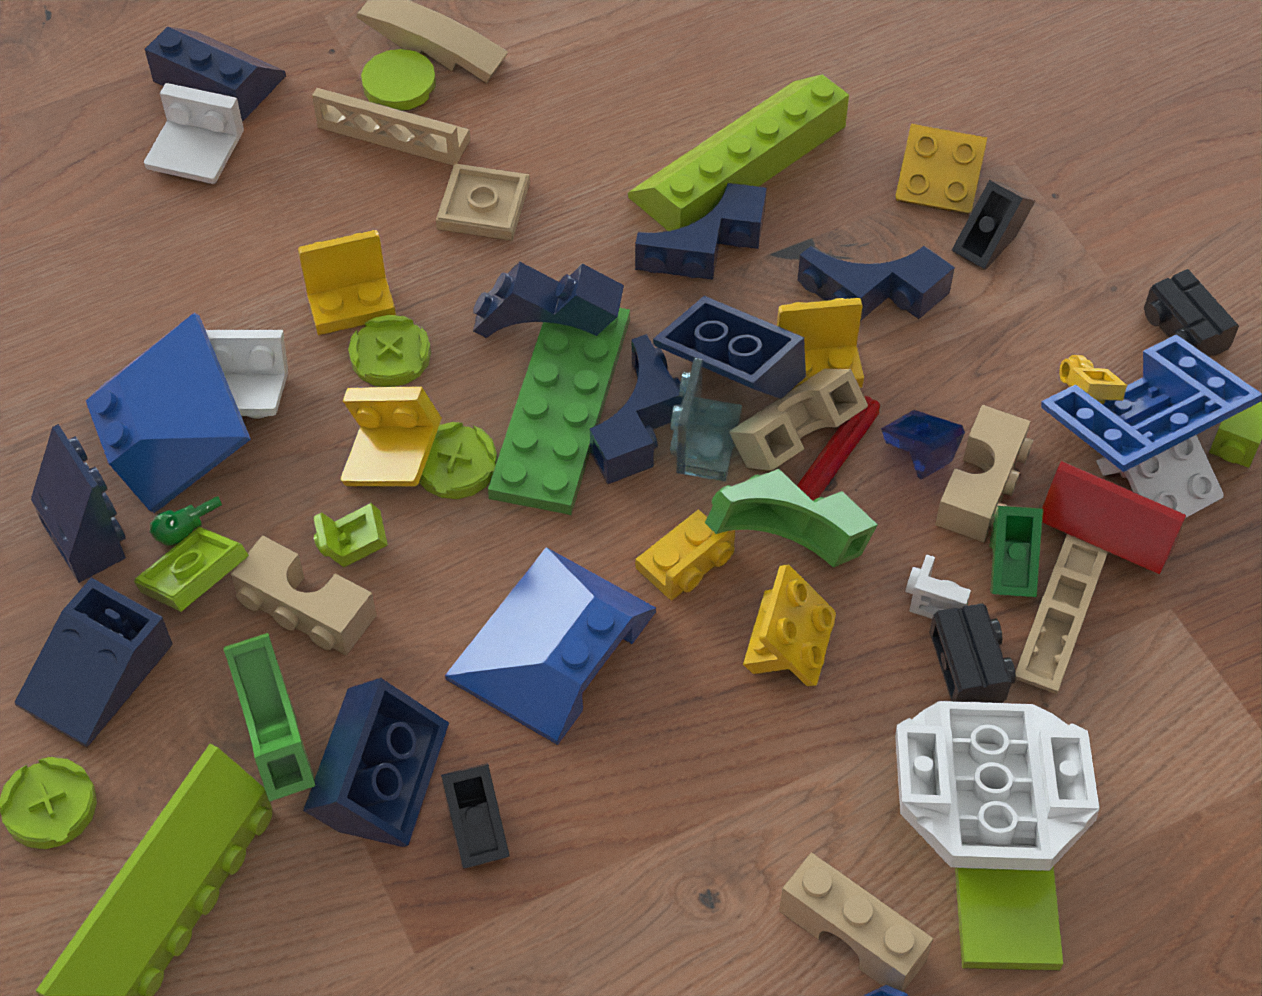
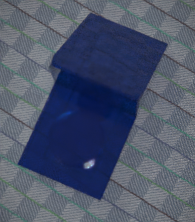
M912 410L881 428L887 444L910 452L919 479H924L952 462L965 434L963 425L917 410Z

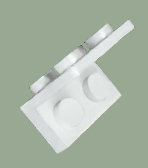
M165 83L160 96L167 121L144 160L145 168L214 184L217 182L244 131L237 98Z
M206 330L241 416L260 419L276 415L288 375L283 330Z
M1197 435L1125 472L1121 471L1105 457L1096 460L1103 476L1120 472L1122 478L1127 477L1134 493L1185 514L1186 517L1222 499L1224 496Z

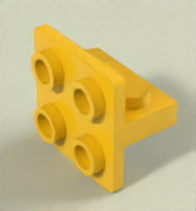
M789 564L779 567L773 589L764 591L743 665L752 674L789 669L806 686H816L824 664L836 612Z

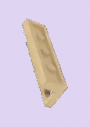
M316 88L312 95L317 126L321 129L453 166L454 163H458L470 142V130L320 88Z

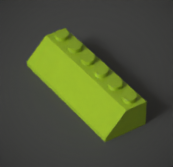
M823 74L793 81L630 190L628 198L667 231L693 224L705 217L718 205L728 183L759 187L845 128L849 94Z
M209 744L36 989L39 996H154L162 984L164 970L174 955H181L187 948L192 937V929L201 915H207L215 906L219 897V889L228 875L235 874L242 866L246 856V848L255 835H261L268 827L273 809L265 788L221 749Z

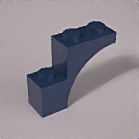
M728 183L718 205L697 222L672 231L638 232L635 242V270L713 280L720 244L759 249L765 215L767 188Z
M810 246L800 254L797 281L807 291L815 293L825 301L837 298H860L862 302L861 320L887 298H890L900 309L906 310L917 319H920L950 293L955 267L925 246L901 259L874 264L839 260Z
M519 261L508 273L503 272L500 274L494 287L488 293L483 292L478 297L473 308V313L477 315L473 332L488 338L496 331L511 325L547 322L571 326L597 336L618 317L624 285L583 263L571 275L565 274L560 281H557Z
M647 334L631 339V362L636 373L637 383L630 398L616 414L601 424L590 428V453L607 484L653 468L654 449L658 448L657 438L653 429L681 419L682 401L686 398L683 385L677 377L672 378L667 370V360L662 349L654 348Z

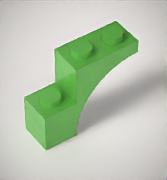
M780 469L763 475L757 474L734 486L727 485L721 488L712 499L711 503L713 506L705 521V524L716 534L732 530H756L785 537L813 551L833 568L861 556L878 525L843 491L826 498L819 497L812 501Z
M266 633L224 647V653L248 727L254 758L269 802L314 787L313 772L269 634Z

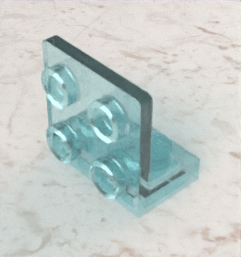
M694 358L691 372L684 371L682 374L679 396L682 397L681 405H675L672 414L671 430L674 433L671 441L670 455L677 456L676 473L726 482L735 445L729 431L739 425L742 405L701 398L703 359Z

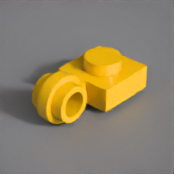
M1071 355L1068 359H1064L1061 362L1059 369L1060 379L1063 383H1067L1069 387L1076 384L1101 404H1104L1106 400L1123 401L1127 384L1110 370L1094 368L1092 361L1086 359L1083 355Z

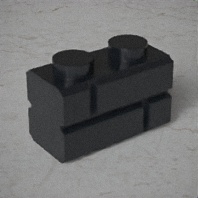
M1189 269L1173 275L1171 279L1166 278L1153 284L1144 305L1145 315L1150 324L1159 326L1169 338L1178 335L1208 357L1211 355L1214 357L1228 350L1232 346L1239 328L1235 320Z
M980 603L963 606L961 609L939 610L933 614L929 633L951 702L1003 703L1007 700L1011 684H1014L1016 681L1015 668L1010 657L1003 658L999 646L1003 640L1001 626L997 618L990 619L986 605Z

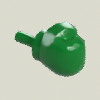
M216 496L195 508L190 504L175 512L168 510L159 513L150 522L149 533L155 541L165 546L176 545L190 535L194 529L202 526L201 516L222 506V502Z

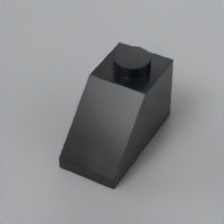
M989 180L956 240L952 251L987 269L1017 236L1035 200L1004 183Z

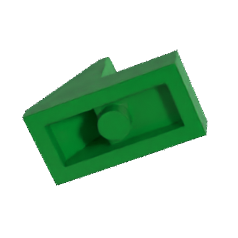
M997 506L989 547L993 549L991 594L1037 597L1043 517L1042 508Z

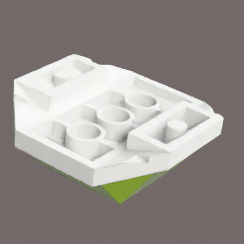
M939 701L924 709L913 719L908 718L897 724L895 740L900 814L950 867L1050 871L1097 819L1099 802L1088 731L1073 723L1067 725L1054 714L1033 704Z

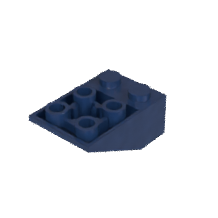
M59 424L51 429L31 501L43 527L76 580L80 583L126 559L120 544L121 541L126 539V536L114 517L117 515V512L105 493L108 488L95 466L89 468L87 463L84 462L88 458L77 437L74 436L68 439Z
M91 577L59 615L14 702L15 705L87 748L173 645L163 617Z

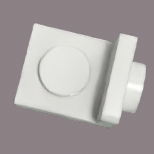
M926 555L921 569L913 567L905 592L913 594L909 612L932 619L933 614L939 610L961 609L963 606H967L971 590L960 587L955 582L932 578L931 573L935 557Z

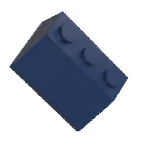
M167 26L145 48L153 82L162 86L165 83L235 97L238 101L242 122L286 77L284 70L197 31Z
M703 296L653 338V345L749 388L780 399L806 377L804 337L706 296Z
M382 678L348 688L314 779L315 786L311 787L303 811L340 833L400 847L408 846L449 722Z

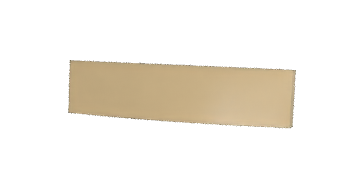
M368 0L356 16L401 48L416 51L420 54L425 52L451 71L459 64L485 83H488L508 51L476 31L441 13L409 0Z
M1069 534L1066 535L1015 672L1016 680L1055 694L1058 693L1108 551Z

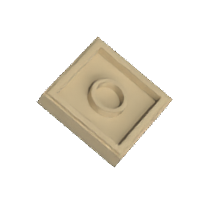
M454 163L436 218L437 229L512 241L529 188V174Z

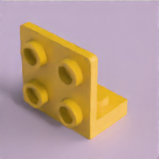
M911 124L896 191V200L970 214L975 199L987 137Z
M377 230L356 233L323 242H315L298 248L307 297L318 335L365 325L367 321L376 317L396 315L385 275L381 242Z
M837 298L829 301L808 303L795 302L778 307L777 326L804 337L806 377L794 388L823 369H851L859 387L863 388L864 374L857 348L862 313L860 298Z
M423 387L347 388L343 403L360 426V429L341 476L343 484L345 486H417L442 419Z

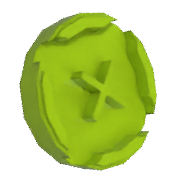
M396 49L380 53L365 64L361 74L364 95L370 102L379 103L401 111L410 110L424 104L429 99V93L432 90L434 91L436 87L433 64L426 56L412 50Z
M385 315L367 321L364 328L359 332L356 330L351 336L348 348L354 372L363 381L380 387L401 386L420 377L429 365L431 356L427 332L422 327L420 329L419 326L415 325L412 319L397 315Z
M461 422L439 425L419 483L427 492L441 498L461 499L475 495L488 486L497 463V452L493 440L483 429L474 425L473 428L465 427Z
M47 757L39 759V763L33 764L30 767L25 765L15 771L3 787L0 796L2 822L13 839L27 847L49 849L65 845L79 836L93 819L97 805L95 787L80 765L64 758Z

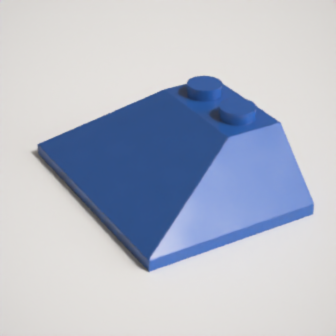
M195 312L105 382L86 400L109 465L147 509L153 513L157 512L251 440L202 320Z
M1174 335L1143 351V378L1127 385L1123 401L1106 400L1104 404H1101L1075 384L1041 401V408L1121 471L1125 472L1261 402L1262 393L1178 335Z
M546 547L445 674V679L558 745L583 712L582 693L622 639L631 644L634 643L656 613V607Z

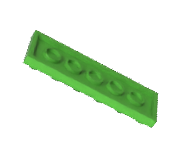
M619 308L618 317L597 336L571 326L543 322L488 487L489 499L572 515L590 455V428L599 425L630 322V309Z

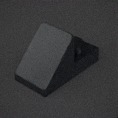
M488 763L442 774L441 778L447 809L452 821L463 869L510 857Z

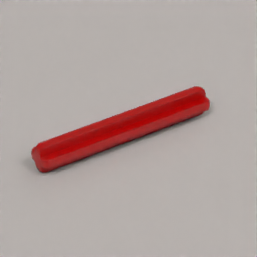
M864 396L868 407L840 425L797 484L812 501L819 498L879 415L880 403L877 400Z

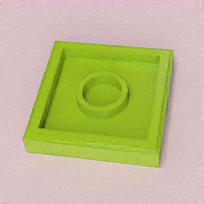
M198 527L137 576L134 583L141 593L182 612L249 555L241 543Z

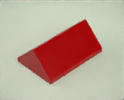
M1063 461L1060 462L1042 506V523L1158 574L1163 570L1178 541L1186 517L1185 514Z

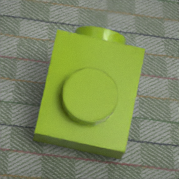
M372 503L337 521H333L322 512L314 516L317 532L314 534L316 547L323 556L330 557L343 567L388 546L381 511Z

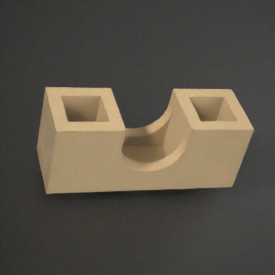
M823 369L788 392L782 399L779 398L730 430L729 433L747 468L772 471L804 449L800 441L803 436L820 428L838 427L868 407V404L851 369Z
M985 405L981 406L968 436L963 461L979 466L985 473L970 474L954 469L940 501L935 525L985 542L990 527H993L997 506H1007L1001 503L1004 494L1012 496L1020 476V472L1014 470L1017 462L1025 464L1029 456L1033 440L1026 437L1031 421Z
M263 535L249 551V556L231 573L237 593L236 597L245 607L253 611L261 609L272 615L278 624L288 630L296 628L309 635L315 644L325 650L333 648L347 655L377 616L372 592L337 574H334L329 582L318 591L304 593L295 590L304 579L299 554Z
M812 852L782 888L779 909L782 914L817 939L825 931L841 938L859 957L860 964L858 969L880 985H888L904 992L927 961L934 938Z

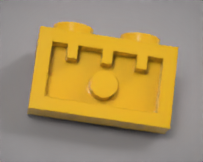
M699 509L635 559V568L671 601L683 591L686 593L692 591L700 583L705 573L714 566L720 567L731 558L735 550V530L716 534L705 524L707 516Z

